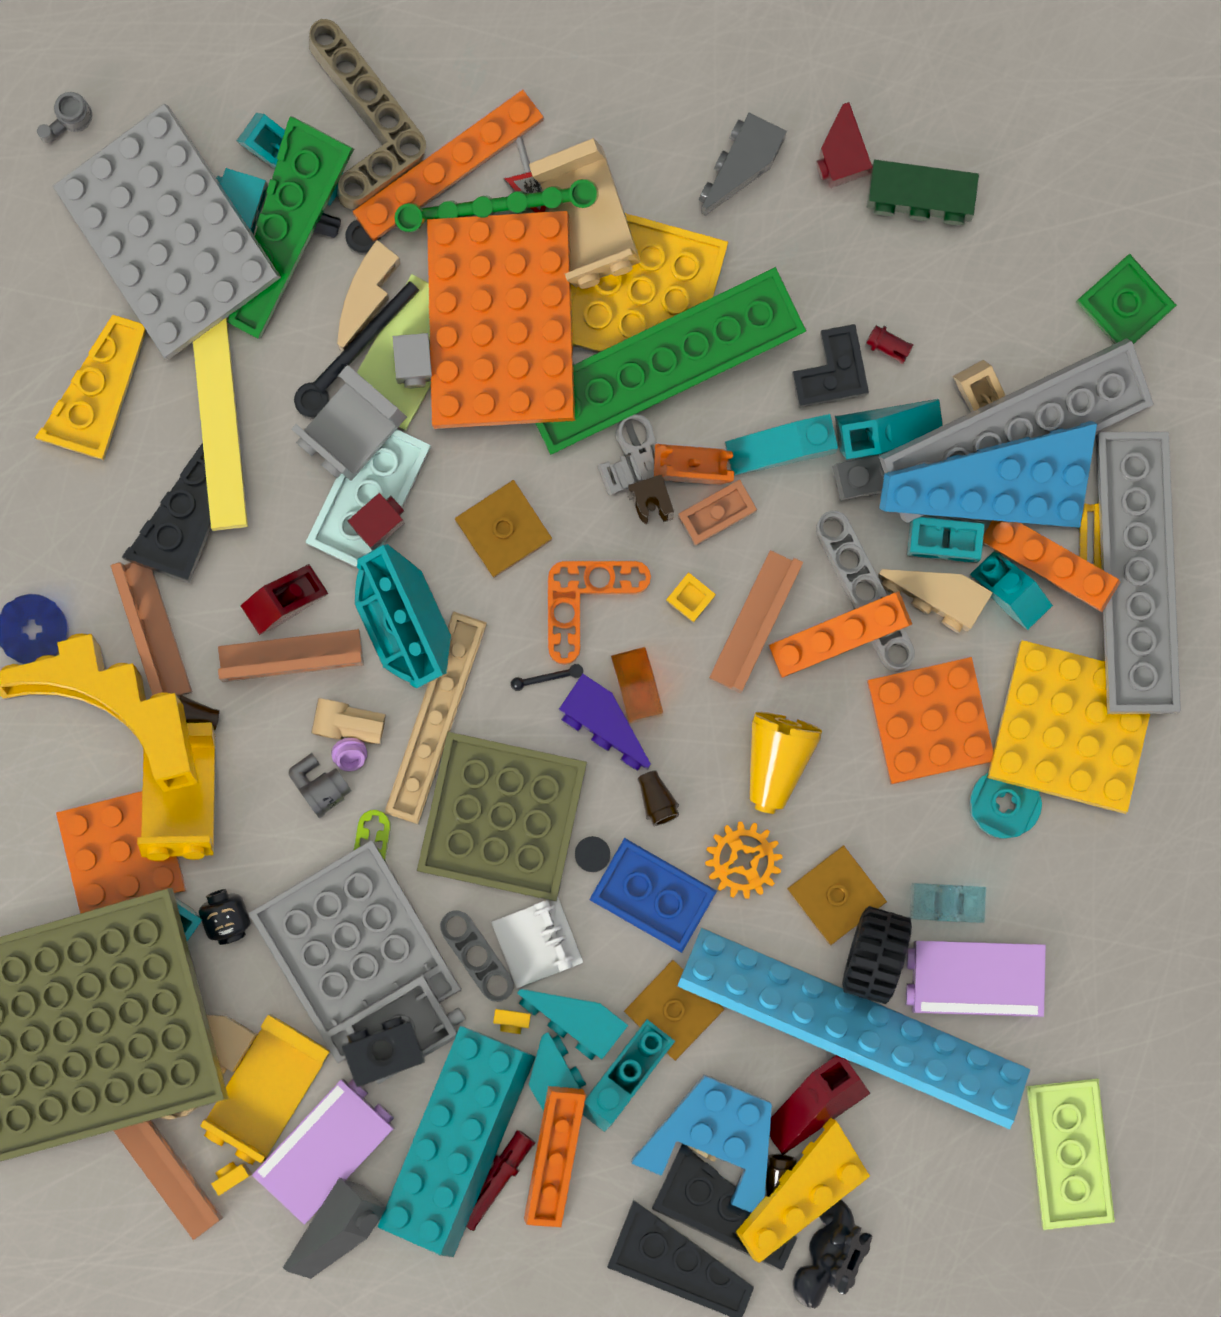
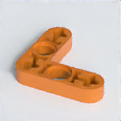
M562 561L553 565L548 575V650L552 660L561 665H568L576 661L579 656L580 595L640 594L650 585L651 574L648 567L638 561ZM620 567V575H630L631 569L637 568L640 575H645V580L639 581L638 587H632L631 581L620 580L621 588H613L615 584L613 568ZM563 568L568 569L569 575H579L578 568H586L584 572L586 588H578L579 581H568V587L563 588L560 581H554V575H560ZM603 568L609 573L610 581L605 587L597 588L590 583L589 576L594 569ZM566 603L573 607L575 614L570 622L560 623L555 619L554 610L559 604ZM554 627L562 630L575 627V634L568 633V644L575 647L574 651L568 653V658H561L560 652L554 651V646H558L561 643V633L553 634Z

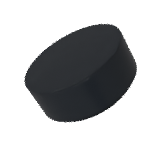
M357 219L351 222L346 229L345 239L350 250L359 255H366L376 240L373 241Z
M313 382L299 387L294 396V404L297 411L308 419H314L330 401L327 390L322 393L313 385Z
M594 836L586 837L576 846L575 859L583 870L598 872L609 863L610 849L603 839Z

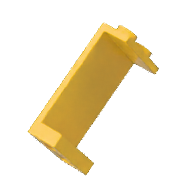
M212 722L187 723L198 780L197 784L163 792L154 779L148 756L143 748L141 837H138V847L142 857H147L153 861H163L172 856H183L189 860H198L207 855H214L216 736Z
M268 1014L261 1025V1030L226 1086L229 1099L216 1102L208 1117L201 1123L200 1126L207 1130L204 1136L220 1146L227 1142L237 1148L235 1155L251 1165L255 1161L263 1163L331 1053L330 1050L272 1014Z

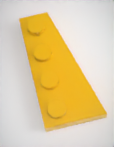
M112 314L88 352V357L71 379V384L51 411L52 414L43 428L41 427L35 437L37 440L104 461L146 334V329L142 323Z
M830 1117L824 1124L823 1128L825 1130L815 1142L810 1141L801 1152L803 1157L791 1171L787 1169L778 1180L780 1184L770 1197L765 1196L736 1231L752 1259L756 1262H762L870 1177L840 1125L833 1118Z

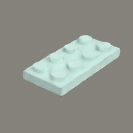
M396 429L352 481L343 474L336 478L305 543L357 568V559L372 550L354 531L347 520L379 493L385 499L391 495L403 507L431 449V445ZM386 540L378 547L384 545L386 543Z

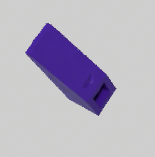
M582 673L559 708V711L564 714L561 721L578 732L581 727H584L594 734L591 741L606 751L614 747L623 753L620 760L636 771L641 766L648 770L651 763L613 693Z

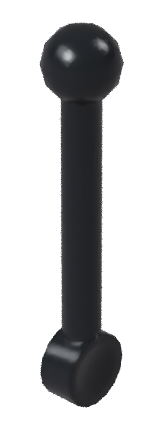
M574 664L570 669L526 679L515 677L511 680V688L515 691H520L524 686L568 676L579 678L583 673V667L579 664Z

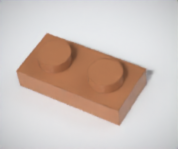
M739 479L680 512L678 517L696 546L757 512V508Z

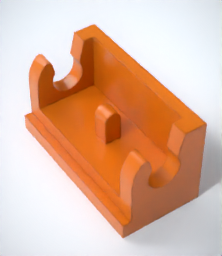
M655 444L654 477L662 474L664 481L713 485L734 481V471L727 470L728 459L733 457V452L724 449Z

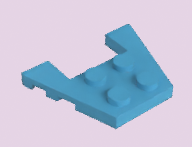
M703 1075L676 1106L674 1112L651 1135V1138L641 1150L636 1152L631 1163L662 1176L675 1143L678 1141L744 1168V1171L731 1199V1204L752 1213L765 1197L772 1103L707 1075Z

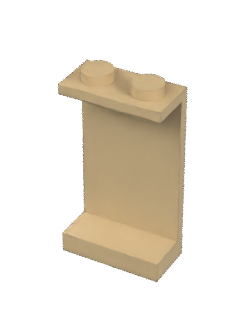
M594 138L529 164L533 178L541 184L543 191L552 186H557L561 189L570 188L575 181L581 179L593 181L598 188V199L590 207L579 208L571 202H567L559 207L549 208L550 212L567 211L569 214L571 271L565 273L569 283L576 288H590L600 282V278L610 274L613 276L626 274L633 269V265L641 263L603 147Z

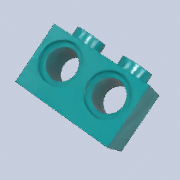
M925 517L910 521L907 556L978 563L982 556L985 524Z

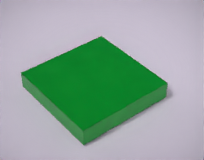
M1130 253L1076 301L1114 344L1124 339H1129L1133 342V345L1177 306Z

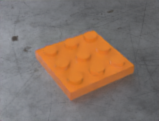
M972 657L867 680L890 785L991 762L993 747Z
M142 791L56 812L80 914L168 888H173L174 894L186 891L178 856L168 857V859L163 861H153L141 856L138 847V837H141Z

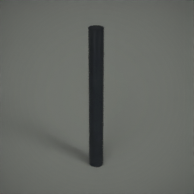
M409 281L313 382V385L323 393L338 378L341 371L356 359L420 290Z

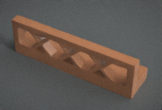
M771 550L769 551L709 679L740 694L742 693L801 569L802 561L796 558L790 560Z
M121 562L110 565L152 695L167 692L170 694L175 693L177 697H180V695L192 693L193 691L153 570L132 562L125 565Z
M359 629L218 646L220 661L218 674L219 680L222 682L364 665Z
M152 1120L113 1130L193 1240L223 1219V1216Z

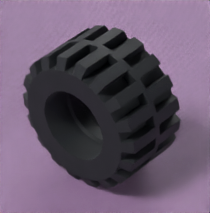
M868 906L863 911L856 928L842 981L844 993L885 1005L889 1002L896 990L906 958L912 932L911 918Z

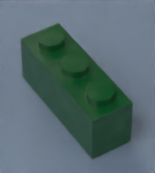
M874 159L866 208L874 209L875 214L894 216L895 212L909 213L910 219L928 221L930 216L944 218L943 222L950 225H964L965 221L971 222L975 211L979 173Z

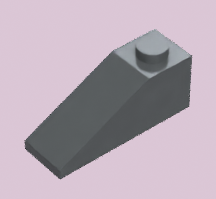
M339 1177L283 1266L284 1270L309 1279L313 1278L365 1241L387 1208L365 1186Z

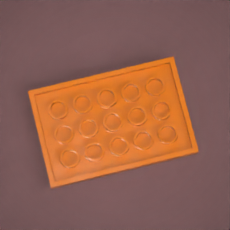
M568 212L491 215L485 218L475 216L427 219L433 428L575 421L571 283L567 281L565 273L571 271Z

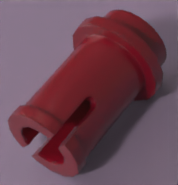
M875 325L866 341V344L871 346L870 350L874 351L877 349L903 364L914 344L908 343L886 331L887 326L885 325L882 328Z

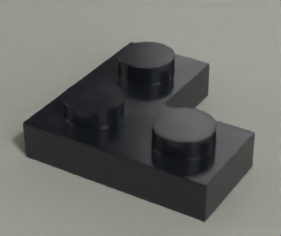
M856 324L821 330L820 336L826 365L792 372L799 408L869 394Z

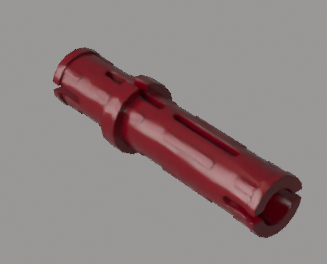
M517 1129L501 1155H495L494 1165L488 1172L466 1225L468 1229L475 1231L476 1226L494 1203L511 1176H517L520 1171L518 1166L532 1146L536 1144L532 1138Z

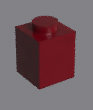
M379 493L347 521L373 551L405 524L400 516L405 511L391 495L385 499Z

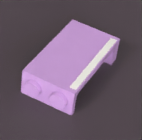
M914 941L913 948H908L907 969H913V984H906V1005H912L913 1013L1044 1017L1046 945Z
M341 1079L252 1174L259 1183L304 1225L320 1209L339 1177L347 1180L395 1128L390 1123L394 1117L379 1103L373 1107L365 1100L364 1097L368 1093L361 1086L356 1088L354 1079H351L349 1083Z

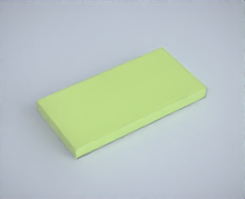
M411 274L407 283L411 281L420 291L377 335L357 371L363 379L407 416L398 427L405 432L431 388V381H425V387L405 388L404 383L398 384L396 380L392 336L428 333L430 339L429 283Z
M1099 1079L1026 1086L1042 1229L1115 1222Z

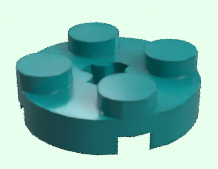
M988 773L980 777L971 791L969 803L971 817L983 832L999 839L1014 838L1027 832L1036 824L1042 810V800L1039 791L987 778ZM1008 793L1012 795L1011 802L1015 804L1014 810L1007 809L1005 813L999 811L1000 805L996 803L997 797L1003 798Z

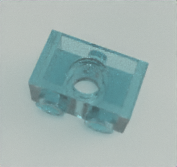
M913 883L911 884L909 918L911 920L985 923L986 887Z

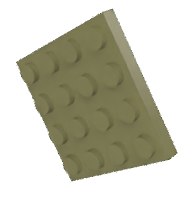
M447 732L417 871L557 902L587 762Z

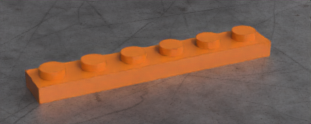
M521 90L353 211V215L370 238L375 241L397 226L395 223V212L401 205L415 203L421 208L516 141L517 138L544 120L543 115L525 91Z

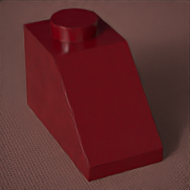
M850 102L842 104L821 147L820 159L816 160L819 175L822 181L828 179L830 188L868 176L873 169Z
M310 564L264 585L240 606L258 634L261 635L285 623L325 597L328 592Z

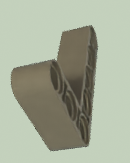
M320 19L310 28L309 49L382 144L381 147L344 172L339 179L337 189L338 200L345 208L354 210L421 163L425 157L426 140L340 27L332 20ZM320 34H328L334 41L329 45H322L315 38ZM342 61H348L355 66V69L349 73H344L337 68V65ZM368 88L373 90L377 96L372 100H364L359 97L358 92ZM384 116H391L397 120L398 124L392 128H386L380 124L379 120ZM406 143H411L418 147L419 152L409 156L404 154L400 147ZM378 163H383L390 167L391 172L385 176H380L372 168ZM355 183L362 188L363 192L358 196H351L345 192V186Z

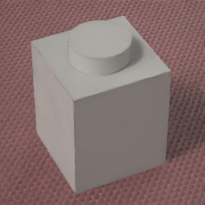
M428 333L392 336L397 383H404L405 388L425 387V381H431L432 377Z

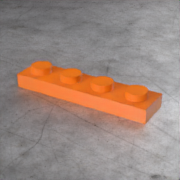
M992 520L984 533L983 544L1103 612L1121 583L1118 578L1022 523Z
M898 591L774 642L769 647L783 678L913 624Z
M548 1086L524 1215L526 1225L560 1228L562 1226L586 1098L583 1089Z

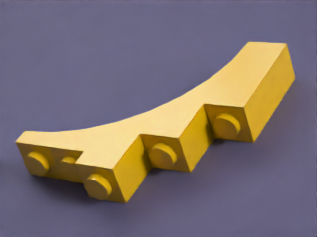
M74 634L68 637L67 640L57 642L58 656L45 655L37 658L35 662L24 665L10 664L1 669L0 696L3 699L29 694L64 696L82 700L103 709L125 724L143 746L148 756L154 779L163 792L198 783L184 707L175 693L162 692L154 694L150 699L146 700L142 676L133 663H116L105 670L101 647L92 634Z

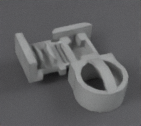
M634 414L620 421L617 425L616 439L624 453V456L620 457L621 461L610 465L609 461L598 465L608 495L627 489L628 485L635 483V481L654 477L655 454L651 445H654L656 440L651 423L642 415ZM632 419L640 421L646 428L647 435L643 444H640ZM624 424L633 445L626 442L623 437ZM607 467H610L611 473L616 483L615 485H613Z

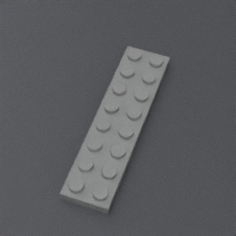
M1124 339L878 457L884 473L923 463L928 465L947 460V457L955 455L963 456L975 453L979 449L1026 437L1034 438L1050 434V431L1077 427L1081 423L1089 421L1097 423L1096 432L1154 404L1133 342L1129 339ZM899 513L902 521L906 523L923 516L922 514Z
M1098 432L1096 435L1101 569L1121 581L1103 610L1107 714H1178L1181 711L1169 432Z

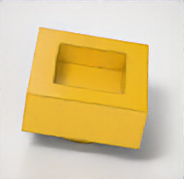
M688 572L666 601L694 623L716 594Z
M495 1009L493 1023L500 1024L501 1032L521 1034L522 1027L529 1028L531 1014Z
M234 1161L215 1172L219 1179L211 1183L219 1196L251 1176L252 1173L245 1162L237 1167Z

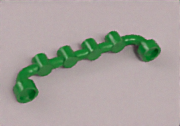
M581 179L575 181L570 188L561 189L560 187L552 186L542 192L528 194L524 191H516L506 197L492 198L490 196H481L474 201L463 203L450 200L441 203L439 206L421 208L415 203H407L401 205L396 210L395 223L402 231L412 232L420 229L424 222H427V219L459 218L472 215L485 218L491 216L494 212L510 210L514 213H520L531 207L546 206L548 208H556L567 202H571L579 208H587L595 204L599 191L593 181Z

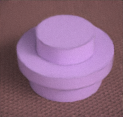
M345 738L338 741L331 751L333 762L344 771H355L361 768L367 758L366 745L357 738Z

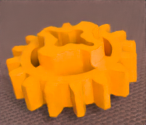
M742 821L738 822L736 831H732L728 825L724 826L726 836L721 837L715 834L713 839L718 843L717 846L707 847L706 849L707 852L713 854V859L705 861V866L714 867L715 870L708 876L709 879L719 878L721 880L717 888L719 891L723 890L726 886L730 887V897L732 898L735 897L738 890L743 892L745 899H749L750 890L752 889L759 896L762 895L763 888L761 885L763 883L771 887L775 884L770 878L771 873H781V869L774 866V861L782 859V855L774 854L772 850L779 844L778 841L769 843L766 840L770 833L768 829L761 834L757 833V823H753L749 830H745ZM739 837H751L761 844L753 848L744 845ZM727 843L731 853L728 861L720 865V853ZM742 850L745 855L759 852L749 862L750 869L745 870L743 866L728 868L737 860L738 855L736 852ZM767 855V867L760 878L756 868L759 859ZM732 873L742 875L748 884H737L726 876Z

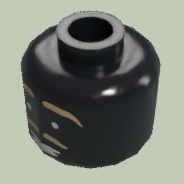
M226 889L217 890L206 895L207 902L199 908L198 912L207 937L210 940L218 941L219 945L229 944L245 937V930L251 923L242 897L239 894H228Z

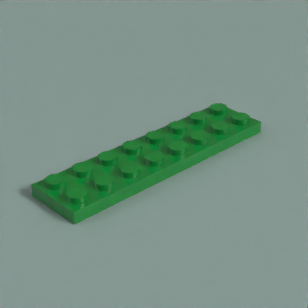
M774 267L574 364L575 421L535 423L550 455L806 332L807 330L777 268Z

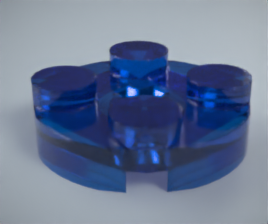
M26 594L4 605L0 614V646L7 656L21 664L35 662L41 656H56L59 654L57 642L67 640L69 624L66 615L55 602L42 595ZM31 620H35L36 625L42 626V632L36 633V639L30 640L29 635L23 633V628L28 626Z

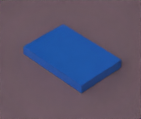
M624 838L589 900L682 953L717 890Z

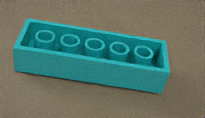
M463 1026L459 1027L387 1202V1209L383 1213L377 1228L438 1255L454 1257L536 1056Z

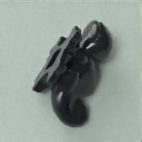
M842 1200L819 1216L826 1226L815 1232L811 1238L809 1254L812 1265L800 1267L793 1278V1293L797 1301L808 1308L815 1309L820 1305L829 1285L832 1288L837 1287L839 1293L846 1294L849 1288L854 1286L858 1267L870 1250L872 1235L869 1233L860 1235L861 1227L855 1226L852 1211Z

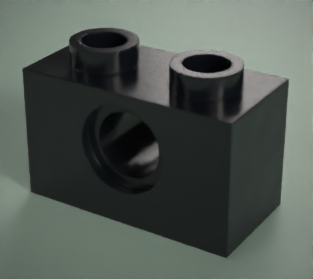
M399 1016L382 1022V1030L369 1034L367 1029H363L347 1035L349 1042L344 1043L342 1049L356 1088L425 1063V1057L411 1019L403 1022L402 1017ZM379 1040L388 1041L392 1045L393 1054L384 1060L376 1058L372 1052V1046L375 1042Z

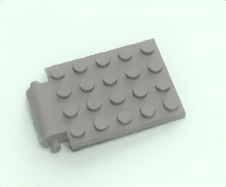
M370 840L248 913L338 1064L346 1059L342 1045L349 1042L347 1035L363 1029H367L368 1033L372 1034L382 1030V1022L401 1016L403 1022L411 1019L424 1057L454 1040L457 1035L454 1026L466 1020L459 1007L446 1014L440 1004L461 991V988L373 840ZM379 1040L373 1044L372 1052L376 1058L384 1060L393 1054V1048L388 1041ZM395 1074L376 1080V1082L380 1084Z

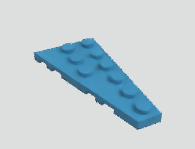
M1089 421L1081 423L1077 427L1050 431V434L1034 438L1026 437L979 449L975 453L963 456L955 455L947 457V460L928 465L923 463L885 473L879 509L886 512L1080 528L1097 423Z

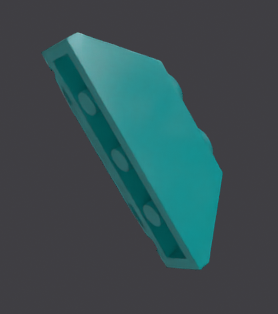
M384 544L357 559L359 571L356 579L354 604L383 668L399 678L410 682V685L416 689L447 674L451 634L422 571L388 544Z

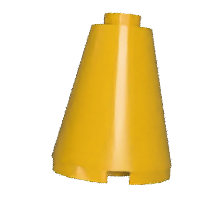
M756 712L754 714L751 735L749 800L756 803V810L775 814L776 809H784L821 740L822 729L797 719V722L787 720L786 716L769 712Z

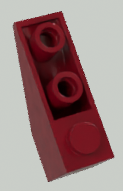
M836 1055L813 1071L771 1117L769 1137L780 1153L784 1155L820 1130L830 1117L833 1119L837 1118L871 1093L848 1060Z

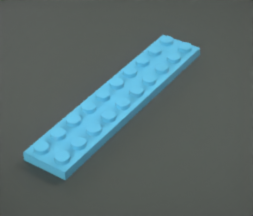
M701 928L677 985L678 987L1010 1130L1015 1121L1030 1069L873 1001L844 993L843 988Z

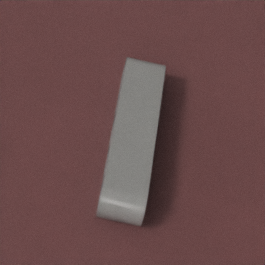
M833 510L823 514L817 523L816 534L854 609L887 596L848 518L843 513ZM827 520L838 521L842 526V534L837 537L826 535L823 524ZM844 551L854 552L859 560L858 566L852 569L843 567L839 560L840 554ZM867 582L873 586L875 594L871 600H862L857 596L855 590L859 583ZM904 628L871 641L881 662L891 671L898 672L904 670L914 659V646ZM900 645L906 650L907 659L904 663L897 664L890 660L888 650L891 646Z

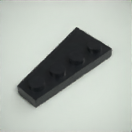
M203 442L181 472L180 478L171 491H168L161 500V505L154 515L144 524L131 547L127 548L122 556L124 560L190 583L211 530Z
M682 1143L651 1209L751 1257L736 1233L751 1214V1212L731 1204L736 1186H733L707 1162L705 1163L692 1152L693 1150ZM792 1237L762 1262L782 1271L798 1237Z
M633 1199L607 1268L729 1317H743L754 1286Z

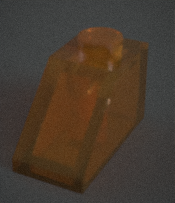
M646 647L611 655L628 723L633 724L663 716V709Z

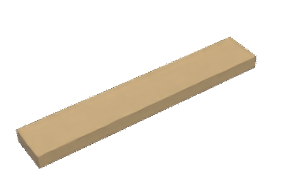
M453 611L448 625L451 640L447 674L428 683L384 812L385 814L419 825L443 754L447 732L451 731L487 622Z

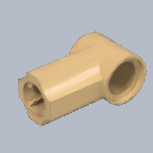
M318 698L311 734L340 740L343 737L357 738L362 742L380 744L386 714L352 708L346 703Z

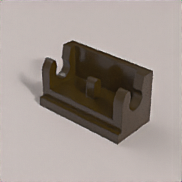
M662 474L628 485L627 495L629 501L633 500L638 517L644 524H648L649 510L653 512L656 507L663 522L673 520L674 509Z

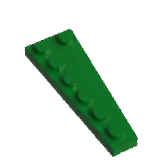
M290 116L277 155L278 161L266 193L268 194L262 213L259 215L256 225L258 227L255 233L256 240L281 278L230 314L227 323L257 339L262 337L354 151V148L293 116Z

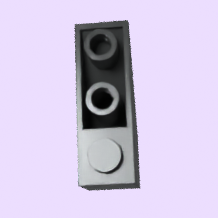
M748 113L745 121L738 119L730 135V139L734 140V143L729 153L724 150L722 151L714 167V170L719 171L713 184L710 182L706 183L699 197V201L703 202L701 213L707 215L770 170L785 140L787 131L751 113Z

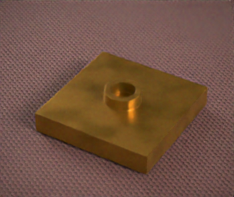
M514 480L454 518L493 578L553 540Z
M844 845L787 888L829 945H832L856 927L863 911L868 906L879 909L887 903L886 899Z
M672 960L624 1012L639 1027L648 1019L671 1037L675 1042L667 1054L676 1061L725 1009L713 1001L678 987L677 985L684 970Z

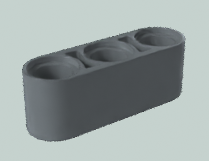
M461 911L447 913L440 923L441 933L483 995L491 1001L501 1002L507 999L514 989L513 979L473 920ZM455 916L462 917L467 924L466 932L460 937H453L447 931L448 921ZM474 946H481L487 952L486 962L479 967L472 966L467 959L469 949ZM500 975L506 979L508 988L503 995L494 996L489 992L487 983L492 976Z

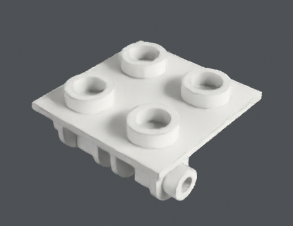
M558 897L557 902L545 900L491 922L516 988L583 963Z

